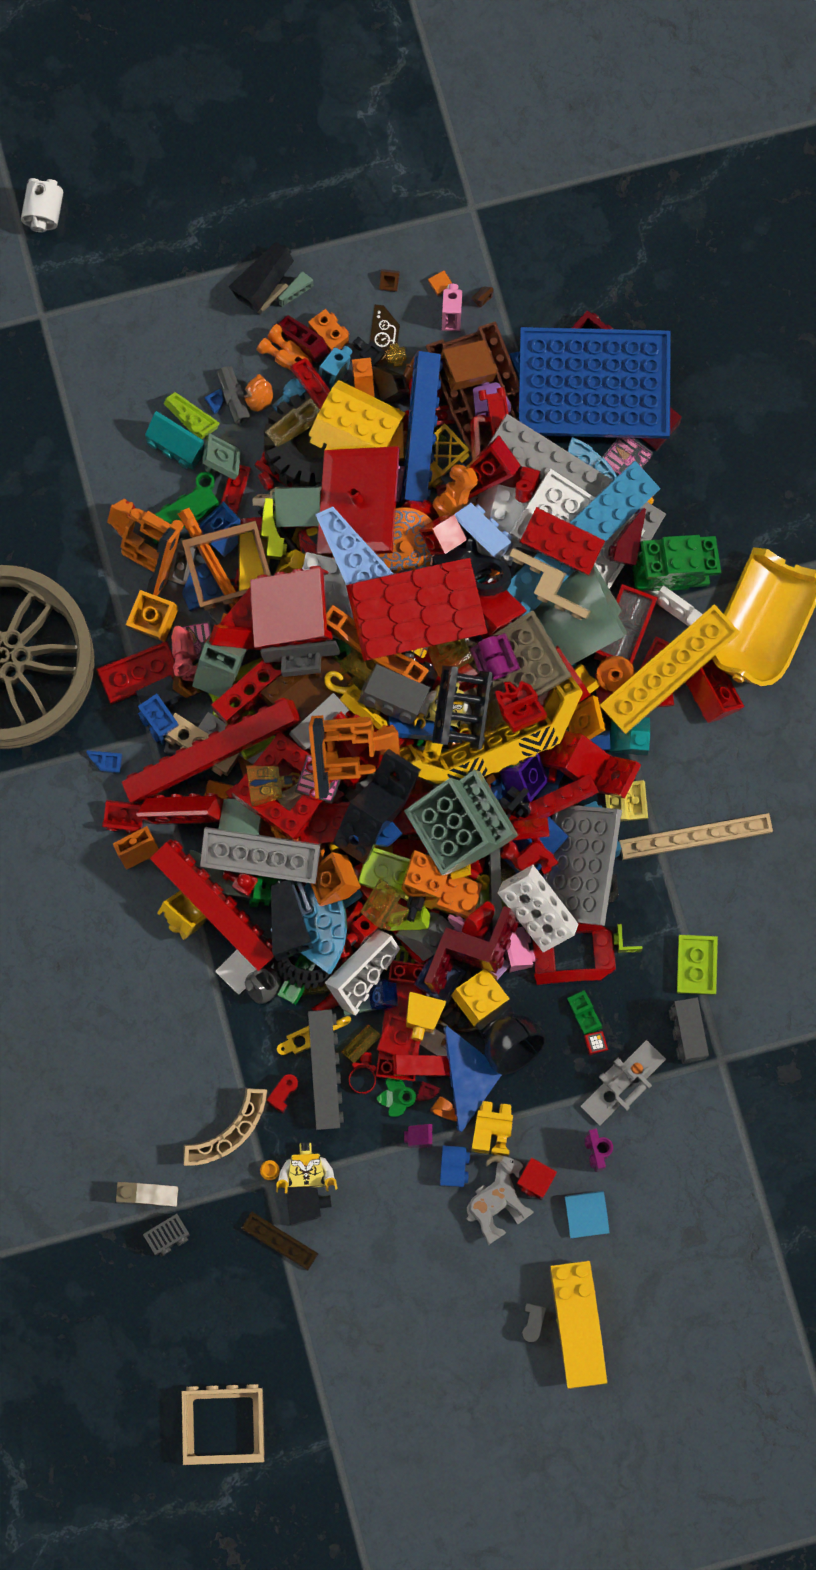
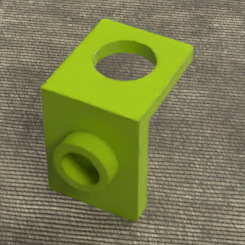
M618 924L616 927L617 933L613 934L614 945H617L618 953L641 952L642 946L623 947L622 924Z

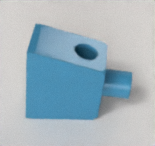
M343 346L341 350L334 348L319 368V375L330 391L338 380H342L349 369L352 350L348 346Z

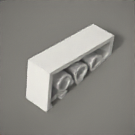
M378 929L325 982L342 1009L355 1016L359 1012L358 1007L362 1001L367 1000L369 997L368 992L374 984L377 985L380 980V974L384 969L387 970L400 950L392 935Z

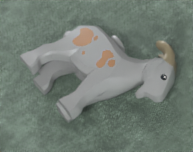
M501 1155L491 1156L486 1162V1166H489L492 1162H497L495 1181L487 1188L483 1185L475 1191L477 1195L471 1199L467 1206L469 1216L466 1219L470 1222L475 1220L479 1222L481 1232L488 1245L506 1234L505 1230L497 1228L493 1223V1216L506 1208L517 1224L534 1213L532 1209L525 1207L518 1199L510 1178L512 1173L517 1178H520L519 1171L523 1168V1164L510 1157Z

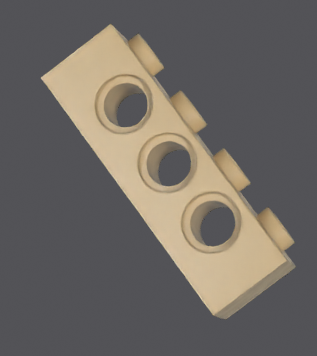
M174 713L173 717L179 726L166 734L164 740L172 745L176 743L181 748L187 749L192 746L193 742L209 738V734L177 713ZM182 732L189 733V737L186 740L179 738ZM239 753L212 766V771L220 776L222 774L228 776L240 758Z

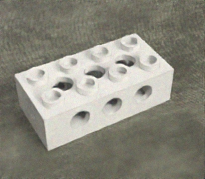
M534 865L502 882L498 890L499 896L511 908L515 917L542 952L575 935L579 924Z

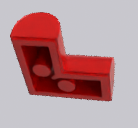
M486 901L467 916L462 932L484 940L494 917V905Z

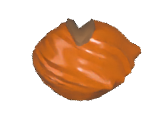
M258 374L247 384L245 388L247 394L244 395L248 407L257 412L267 408L273 399L272 385L263 376Z

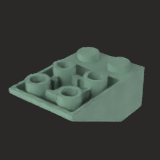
M209 637L202 650L192 686L221 697L234 685L246 649L211 645Z

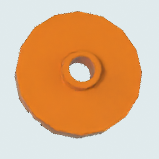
M610 656L601 661L597 668L596 677L603 689L614 693L635 674V671L629 660L622 656ZM617 671L619 672V674L615 675L613 674V672Z

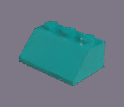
M156 411L145 434L147 444L153 449L158 448L163 451L162 453L167 458L176 459L183 468L187 469L189 467L193 470L203 456L204 441Z

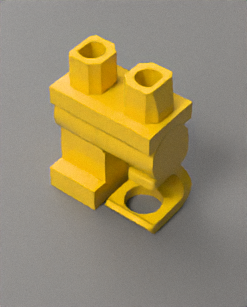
M483 1101L477 1113L471 1152L489 1154L491 1134L497 1136V1141L491 1150V1154L509 1156L506 1142L507 1138L511 1137L513 1115H511V1105L500 1104L499 1113L492 1112L493 1103Z

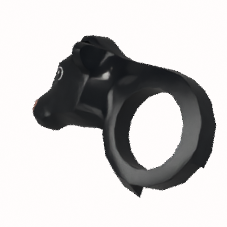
M472 537L446 554H438L431 557V566L470 558L474 576L483 569H494L500 572L502 578L496 583L481 584L476 581L479 595L491 596L506 591L511 584V571L507 563L479 553L476 540Z

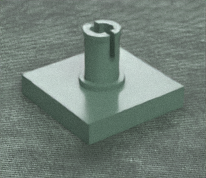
M209 433L205 437L202 462L205 465L206 472L214 474L218 471L235 480L239 473L241 449Z

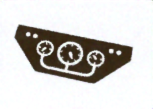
M375 304L370 342L372 340L386 352V355L376 365L377 367H384L396 358L400 324L384 305Z

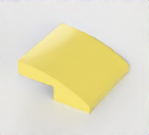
M644 780L633 781L625 799L605 794L606 808L622 810L620 821L648 819Z

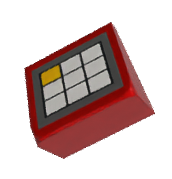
M603 1031L584 1035L589 1055L608 1050Z

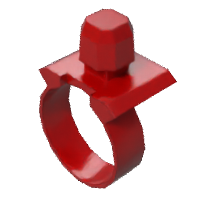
M364 1052L361 1055V1063L355 1062L352 1064L354 1070L350 1073L349 1085L358 1094L371 1092L376 1084L374 1072L377 1071V1068L374 1065H369L372 1059V1055L369 1052ZM366 1068L375 1077L374 1086L367 1092H358L350 1084V1077L357 1069Z

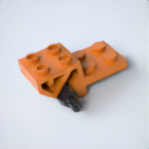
M415 850L411 855L401 887L409 896L406 905L409 912L406 920L414 922L416 912L421 911L423 906L429 909L436 907L466 919L467 916L475 911L483 884L465 877L452 880L450 873L443 876L429 852L421 853Z

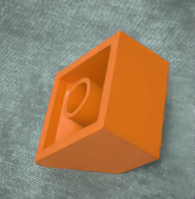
M335 852L330 853L318 864L316 883H310L319 906L347 899L361 888L349 857Z

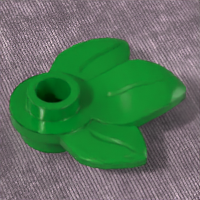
M391 1078L386 1079L388 1090H385L377 1097V1101L380 1104L390 1107L389 1116L391 1117L402 1115L406 1107L412 1106L416 1101L414 1090L406 1087L402 1080ZM404 1094H408L410 1096V1099L408 1101L403 1100L402 1097Z

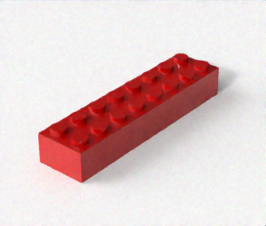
M168 840L150 859L257 971L261 970L274 957L272 939H267L263 935L264 931L258 924L253 925L249 920L251 917L244 910L240 911L236 907L237 903L231 896L226 897L222 892L224 889L217 882L213 883L209 879L210 874L204 868L200 869L195 864L197 861L192 855H186L182 851L183 846L177 840Z

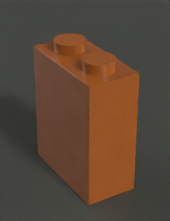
M484 340L442 350L440 360L443 361L442 368L451 391L494 380L497 374V366L493 363L490 348L486 346Z

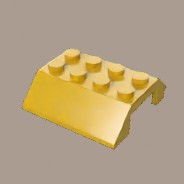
M338 380L332 387L309 433V436L312 437L309 443L319 448H322L324 443H326L325 450L387 447L406 413Z

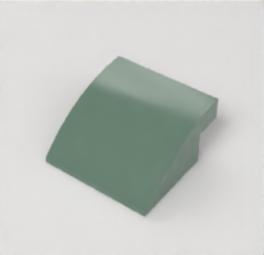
M595 564L589 576L579 571L573 572L561 584L557 595L590 610L588 618L577 619L571 615V611L565 609L563 612L555 608V603L549 600L547 603L542 602L534 610L546 633L553 640V645L555 647L558 645L571 665L627 634L625 627L618 617L622 610Z
M475 769L460 780L447 779L404 810L443 876L476 862L519 836L480 771Z

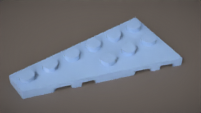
M334 507L315 514L346 585L393 575V572Z

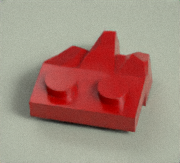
M520 681L519 687L516 688L511 682H504L506 692L495 691L501 715L513 733L547 718V713L537 700L538 695L530 684Z

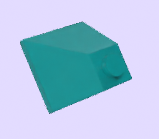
M645 717L627 734H624L611 720L610 753L648 755L650 746V718Z

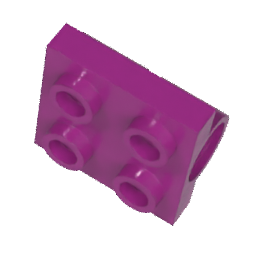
M506 633L497 637L486 638L480 641L478 645L470 648L479 673L480 671L492 672L493 681L520 670Z
M597 1128L591 1129L584 1140L586 1148L591 1151L589 1157L591 1169L595 1168V1172H599L606 1168L604 1160L612 1153L613 1144L608 1138H599ZM597 1146H605L607 1152L600 1153L597 1149Z

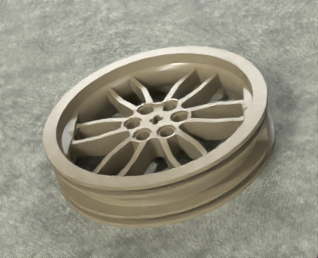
M0 565V587H16L28 593L16 610L6 632L0 631V655H6V659L1 658L0 682L6 684L11 704L21 721V726L0 729V749H14L32 745L50 737L74 717L82 706L91 686L94 673V648L90 632L80 608L63 587L37 571L19 566ZM36 599L46 607L36 621L20 634L17 630L21 619L32 600ZM53 609L65 616L71 626L76 642L75 645L45 644L24 646L42 627ZM12 638L18 639V642L15 645L9 644V641ZM47 653H77L76 667L49 666L32 661V657ZM24 654L27 656L24 661L17 660L19 655ZM29 669L48 674H72L74 676L65 695L48 712L44 709L35 689L22 674L24 670ZM15 670L16 674L13 677L6 676L7 672ZM19 682L31 693L42 712V717L30 723L25 722L16 703L13 685Z

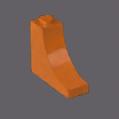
M371 358L352 360L354 388L375 397Z

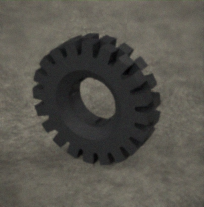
M307 392L304 394V399H300L297 394L290 397L289 404L285 401L277 406V412L272 411L268 417V423H266L264 429V456L266 462L270 463V470L274 476L279 474V480L285 485L292 482V487H312L322 483L324 457L309 458L304 456V454L297 450V443L295 442L303 432L311 430L320 411Z

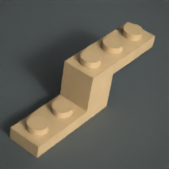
M515 548L512 549L509 556L513 557V562L522 566L526 563L531 566L530 570L538 574L541 571L544 572L534 594L538 595V600L545 603L549 600L555 603V608L563 612L567 609L577 619L588 618L590 610L557 595L566 573Z

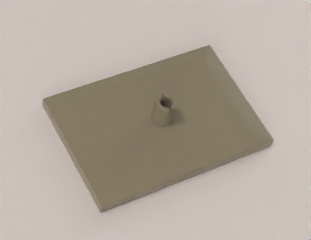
M533 610L490 636L497 637L503 633L507 634L520 670L493 681L490 687L485 729L503 719L495 691L505 693L504 682H511L516 688L519 687L520 681L526 682L533 687L539 697L572 677ZM469 649L460 654L479 673L471 650ZM477 687L465 691L464 694L476 696ZM469 703L472 710L471 715H474L475 703ZM472 723L468 728L470 731L472 730Z

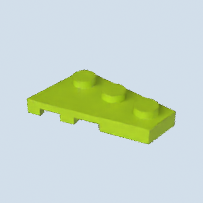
M176 392L168 396L164 401V405L187 429L201 439L214 432L220 424Z

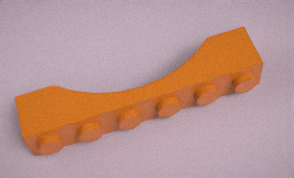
M332 605L326 613L327 630L332 631L333 635L362 654L354 620ZM401 653L372 659L376 664L421 684L429 673V670L423 665Z

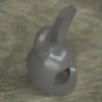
M275 957L270 960L266 968L250 973L245 979V988L256 1003L264 1004L273 999L285 982L284 977L279 975L280 971L277 970L278 961Z

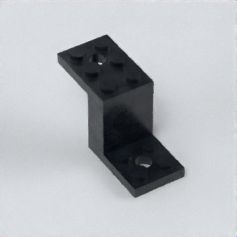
M388 749L384 753L373 780L350 802L333 844L365 864L370 858L380 833L403 811L421 769ZM393 772H397L399 774V778H397ZM353 835L358 837L359 842L354 839Z

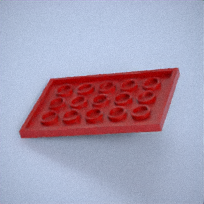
M399 447L324 450L320 512L334 507L376 554L393 553ZM319 524L317 555L333 556Z

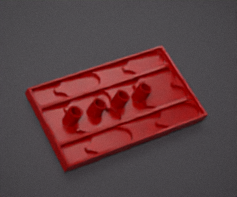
M470 558L346 585L364 661L488 633Z

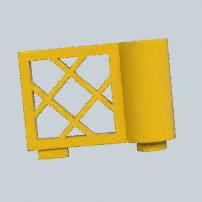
M443 424L434 433L437 438L434 444L436 445V455H434L436 461L433 460V463L430 464L432 479L428 484L429 489L432 487L436 489L442 483V477L451 470L452 466L456 465L459 461L463 463L470 457L468 447L446 424ZM444 430L450 434V442H439V435ZM439 445H449V455H438ZM452 445H460L464 451L460 455H452ZM438 458H449V465L442 470L438 466Z

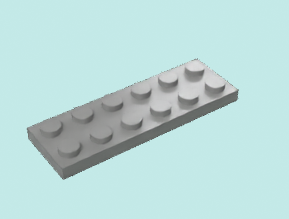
M206 827L204 828L200 867L315 884L321 844Z

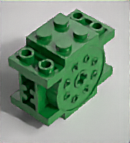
M700 535L663 537L660 540H644L641 542L642 552H638L636 565L632 566L635 589L639 591H659L663 586L671 591L709 586V575H719L721 573L716 536L700 537Z

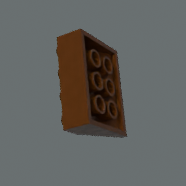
M332 656L321 657V673L288 677L280 675L261 691V695L269 707L281 698L293 700L301 721H303L331 694L334 693L339 699L343 696V694L331 691L326 687L325 676L328 672L336 671L343 676L342 681L335 676L331 677V682L336 686L351 687L353 684L358 688L359 686ZM298 723V724L292 726L291 728L294 729V728H295L297 725H299L300 723Z

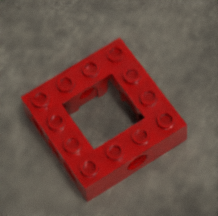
M279 732L233 789L232 795L234 799L285 837L297 841L326 804L323 800L311 795L315 789L312 788L310 790V796L303 794L289 811L267 794L266 797L264 794H260V788L264 785L250 786L251 781L254 779H263V777L258 776L265 774V776L272 777L275 772L279 771V767L284 760L287 761L288 766L292 770L295 769L299 773L302 772L307 755L310 754ZM309 761L306 764V770L313 773V770L308 769V765L312 763V761Z

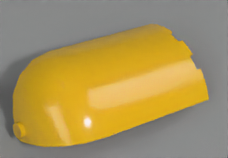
M753 547L724 612V615L740 631V634L712 658L716 666L733 676V679L740 683L747 682L757 686H767L774 684L782 678L791 663L816 606V570L799 565L791 567L785 564V559L777 556L770 550Z

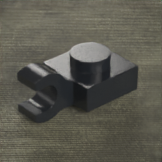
M360 337L353 341L355 343L353 346L357 350L362 351L359 354L361 358H371L372 367L376 366L386 355V352L372 340L369 344Z

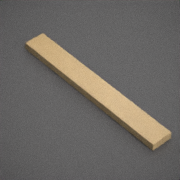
M767 813L624 839L618 842L621 846L622 860L769 834L773 833L770 815Z

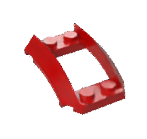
M578 923L579 925L575 933H592L595 969L556 971L554 947L542 952L533 940L535 955L534 976L537 985L575 981H602L605 976L616 970L613 931L601 925Z

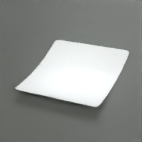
M236 950L215 972L236 993L240 994L245 989L246 977L256 971V969Z

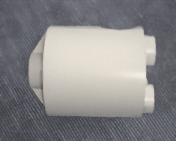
M35 178L29 179L21 221L35 232L43 233L45 230H53L58 225L64 192L61 187L57 186V181L52 179L46 181H39Z

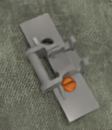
M646 1040L624 1063L617 1058L614 1061L615 1064L605 1074L602 1073L599 1076L603 1084L580 1107L599 1126L620 1105L628 1111L630 1109L629 1106L647 1088L652 1086L646 1079L666 1059ZM638 1078L641 1083L623 1101L619 1095ZM607 1091L615 1094L613 1102L605 1101L604 1094Z

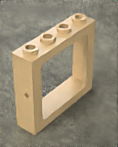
M258 1384L246 1385V1389H238V1385H227L224 1390H218V1386H206V1390H198V1386L186 1387V1391H182L183 1465L265 1462L263 1388H258ZM251 1397L253 1399L254 1424L253 1454L196 1456L194 1454V1400Z

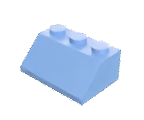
M470 503L455 513L457 521L494 558L500 559L514 545L510 541L512 537L505 530L501 532L497 528L499 524L492 517L488 520L483 515L486 511L479 504L474 506Z

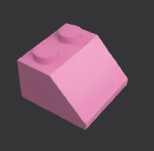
M517 927L516 932L511 935V945L508 951L505 950L506 960L510 963L509 973L532 968L533 962H535L533 950L530 951L528 943H531L529 933L525 932L524 927Z

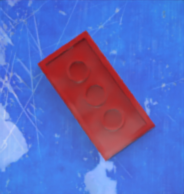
M166 641L96 670L110 704H114L137 695V690L171 675L172 679H174L173 665L175 664V659Z

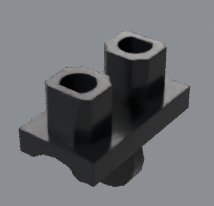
M512 786L505 796L512 803L504 797L499 801L508 818L514 812L517 818L529 816L531 812L529 803H523L524 797L528 794L529 790L524 788L520 792Z

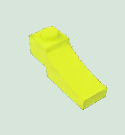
M265 498L260 538L267 539L266 558L281 560L282 555H286L287 544H283L284 538H280L275 527L273 499Z

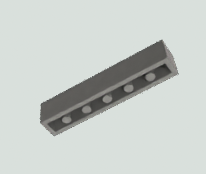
M332 1009L308 1011L316 1130L340 1128V1123H344L343 1111L339 1112L338 1104H342V1093L337 1092V1084H341L340 1072H336V1064H339V1052L335 1053L334 1045H338L337 1033H333V1025H337L336 1013H332Z

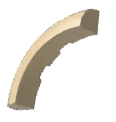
M246 1088L241 1109L227 1129L210 1140L196 1144H184V1166L206 1164L222 1158L238 1148L250 1136L260 1119L266 1102L267 1089Z

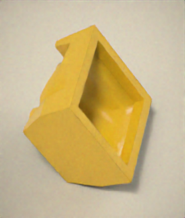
M181 891L165 900L157 913L160 915L164 912V917L167 919V923L170 924L169 929L174 933L179 932L183 940L196 932L207 920L205 915Z

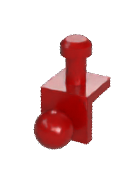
M226 870L223 873V879L234 882L232 888L239 894L241 892L249 896L258 882V879L250 874L240 873L237 876L233 871Z

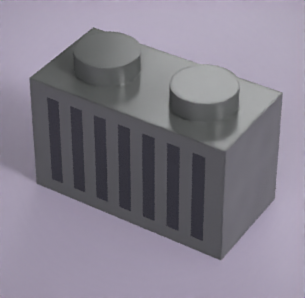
M175 1214L144 1233L143 1236L156 1256L160 1254L162 1257L171 1251L170 1247L175 1244L180 1246L187 1242V1237L190 1234L179 1215Z

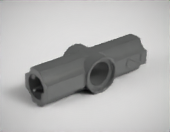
M232 366L223 367L217 371V375L223 388L222 393L227 406L229 405L235 424L244 423L250 419V415L244 402L245 398L241 385L237 382Z

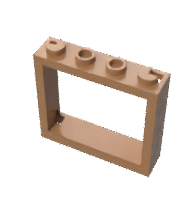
M256 521L182 540L200 609L204 608L205 611L216 608L215 604L223 603V606L232 604L234 599L241 598L248 589L204 601L190 548L253 532L264 575L271 576Z

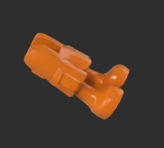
M278 324L272 327L268 337L264 338L256 349L260 354L267 353L274 356L276 363L291 370V365L297 363L295 359L300 361L307 358L310 363L313 362L296 343L291 340L288 342L284 340L281 335L282 327ZM272 343L278 345V346L281 347L283 350H280V351H279L277 348H275V347L272 345Z

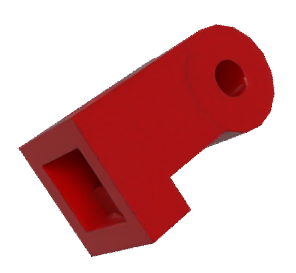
M525 466L522 467L520 470V481L516 483L515 499L517 501L525 503L531 500L540 484L541 471Z
M291 1074L285 1075L268 1097L267 1103L283 1114L287 1109V1105L284 1102L298 1088L297 1078Z

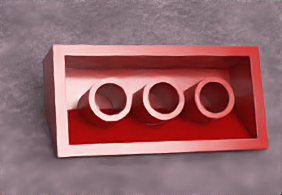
M712 659L685 682L707 723L718 721L745 707L727 673L719 669Z
M207 793L206 796L189 794V797H183L180 794H172L171 797L154 795V798L145 799L137 812V817L151 824L219 823L224 799L220 798L216 793Z

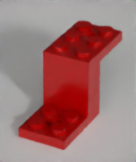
M565 731L560 744L555 745L552 749L538 753L543 766L558 769L573 781L590 774L599 793L624 799L641 767V764L637 761L610 756L583 734Z

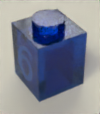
M380 979L377 985L374 984L369 991L371 1009L386 1011L398 1006L396 983L388 982L387 979Z

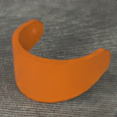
M440 1096L430 1111L442 1118L457 1121L452 1103Z

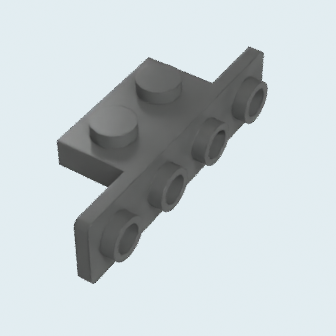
M336 641L261 649V655L265 663L282 661L281 674L283 677L321 673V657L340 654Z

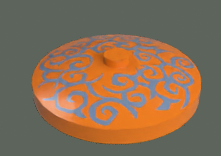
M396 508L393 553L376 554L393 573L398 574L431 566L430 562L433 555H431L419 529L432 522V519L423 512L413 508Z

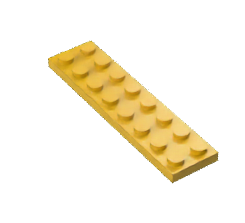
M714 604L601 703L600 707L623 733L627 734L740 634V631Z

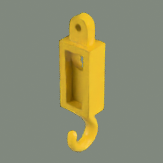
M330 671L326 674V687L331 691L343 694L340 701L349 710L360 717H370L373 725L378 729L383 725L388 726L387 721L379 715L380 711L358 702L361 690L354 684L351 687L336 686L331 682V677L335 676L342 681L343 676L336 671Z
M345 1016L337 1020V1025H333V1031L350 1023L351 1017ZM309 1026L288 1035V1040L277 1046V1052L280 1055L294 1052L296 1055L311 1048ZM298 1036L305 1038V1044L301 1047H297L294 1044V1039Z

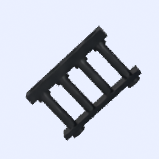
M442 665L432 743L448 745L449 739L470 742L469 748L482 750V745L485 741L484 730L490 687L493 683L492 672L480 671L479 676L459 674V667ZM456 682L478 684L476 696L456 693ZM454 701L475 703L474 715L453 712ZM451 721L471 722V734L451 732Z

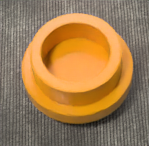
M272 1160L265 1161L260 1167V1174L266 1180H274L280 1173L278 1164Z

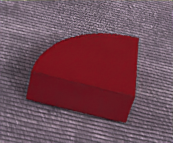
M422 1081L416 1100H431L439 1093L441 1088Z

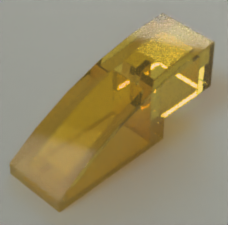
M309 398L299 408L290 410L265 433L278 447L310 428L314 424L320 409Z

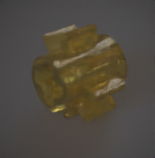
M398 343L391 344L389 346L390 350H385L388 364L393 363L394 368L403 366L402 361L407 360L404 346L399 347Z

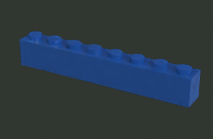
M418 351L414 355L401 503H405L408 500L423 502L430 499L428 484L432 479L430 464L434 460L432 445L435 444L436 434H433L438 420L435 411L439 406L437 390L441 386V379L439 378V371L442 370L443 361L440 360L441 354Z

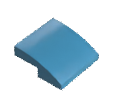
M604 1191L564 1196L570 1238L609 1233Z

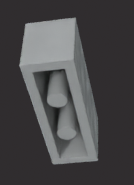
M333 693L297 725L289 735L302 749L306 750L309 748L311 750L309 736L311 716L323 715L324 720H333V717L340 711L346 716L349 709Z

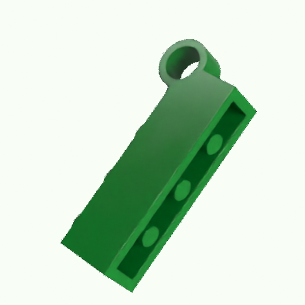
M209 472L198 474L196 477L197 487L193 489L192 493L180 496L173 504H166L155 515L172 524L174 520L181 521L178 513L187 508H190L197 521L212 513L219 506V501L212 492L215 487L213 475ZM208 478L212 482L208 487H202L199 484L200 480ZM150 537L155 545L159 544V541Z

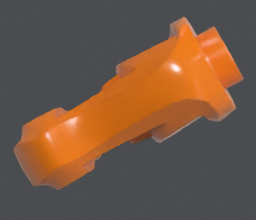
M460 464L452 466L450 477L455 482L447 483L446 490L433 501V507L439 516L454 515L467 506L470 491L477 485L478 481L473 468H466Z

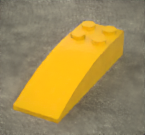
M590 1261L551 1266L550 1275L567 1389L607 1384Z

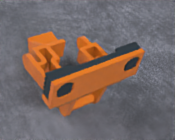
M123 499L114 505L112 504L107 523L111 524L122 537L121 553L154 572L153 576L149 579L146 592L158 596L167 584L178 539L184 524L180 520H174L172 524H169L150 511L144 512L141 509L135 508L133 502ZM135 521L141 524V532L159 541L157 550L144 543L145 539L133 532Z
M323 715L311 716L309 736L315 798H327L330 789L329 780L360 778L361 774H371L376 771L375 766L372 764L360 765L359 756L338 758L335 741L352 740V744L369 743L370 757H374L375 751H380L381 755H384L388 749L396 754H400L399 734L394 725H383L377 732H374L373 722L370 717L324 720ZM325 741H327V750L325 749Z

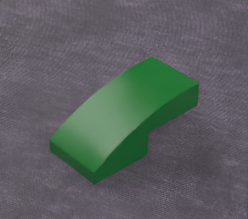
M585 990L567 998L584 1035L602 1029V1025Z

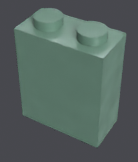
M322 486L275 488L272 499L273 503H275L273 518L274 522H276V527L319 526L315 514L320 513Z

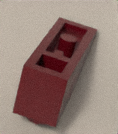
M287 315L278 323L282 327L281 334L288 341L291 340L296 343L316 364L330 352L322 336L293 317Z
M645 508L639 509L615 539L613 545H610L608 550L610 562L629 566L636 565L646 515Z

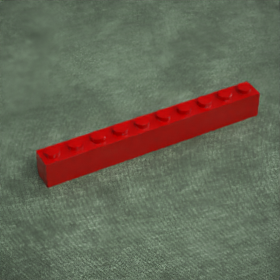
M278 699L274 702V705L260 708L257 714L244 716L241 718V722L228 724L225 726V730L213 732L208 735L209 738L197 740L192 743L191 747L187 749L181 748L175 752V755L163 757L159 760V763L147 765L139 773L129 774L127 779L122 781L129 802L138 804L146 798H150L302 722L293 700Z

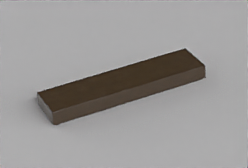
M253 1212L250 1213L241 1227L242 1230L307 1271L318 1256L317 1252Z

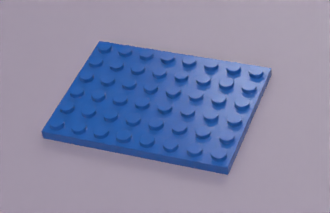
M521 327L519 421L542 436L669 439L670 331Z

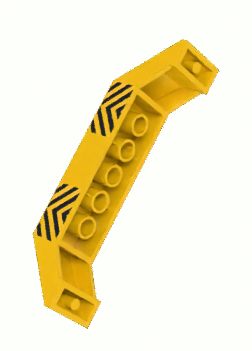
M570 677L552 689L543 706L547 713L546 719L514 733L508 725L484 734L485 741L482 745V750L469 748L470 742H466L440 753L438 761L430 762L425 760V757L422 755L423 751L413 748L412 744L400 748L399 756L421 769L418 777L439 785L449 778L460 780L474 769L480 771L483 777L491 773H497L509 765H516L525 758L534 757L537 753L552 749L555 745L560 744L582 696V690L576 681Z

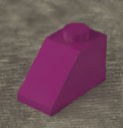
M432 1124L408 1126V1131H404V1143H408V1148H432Z

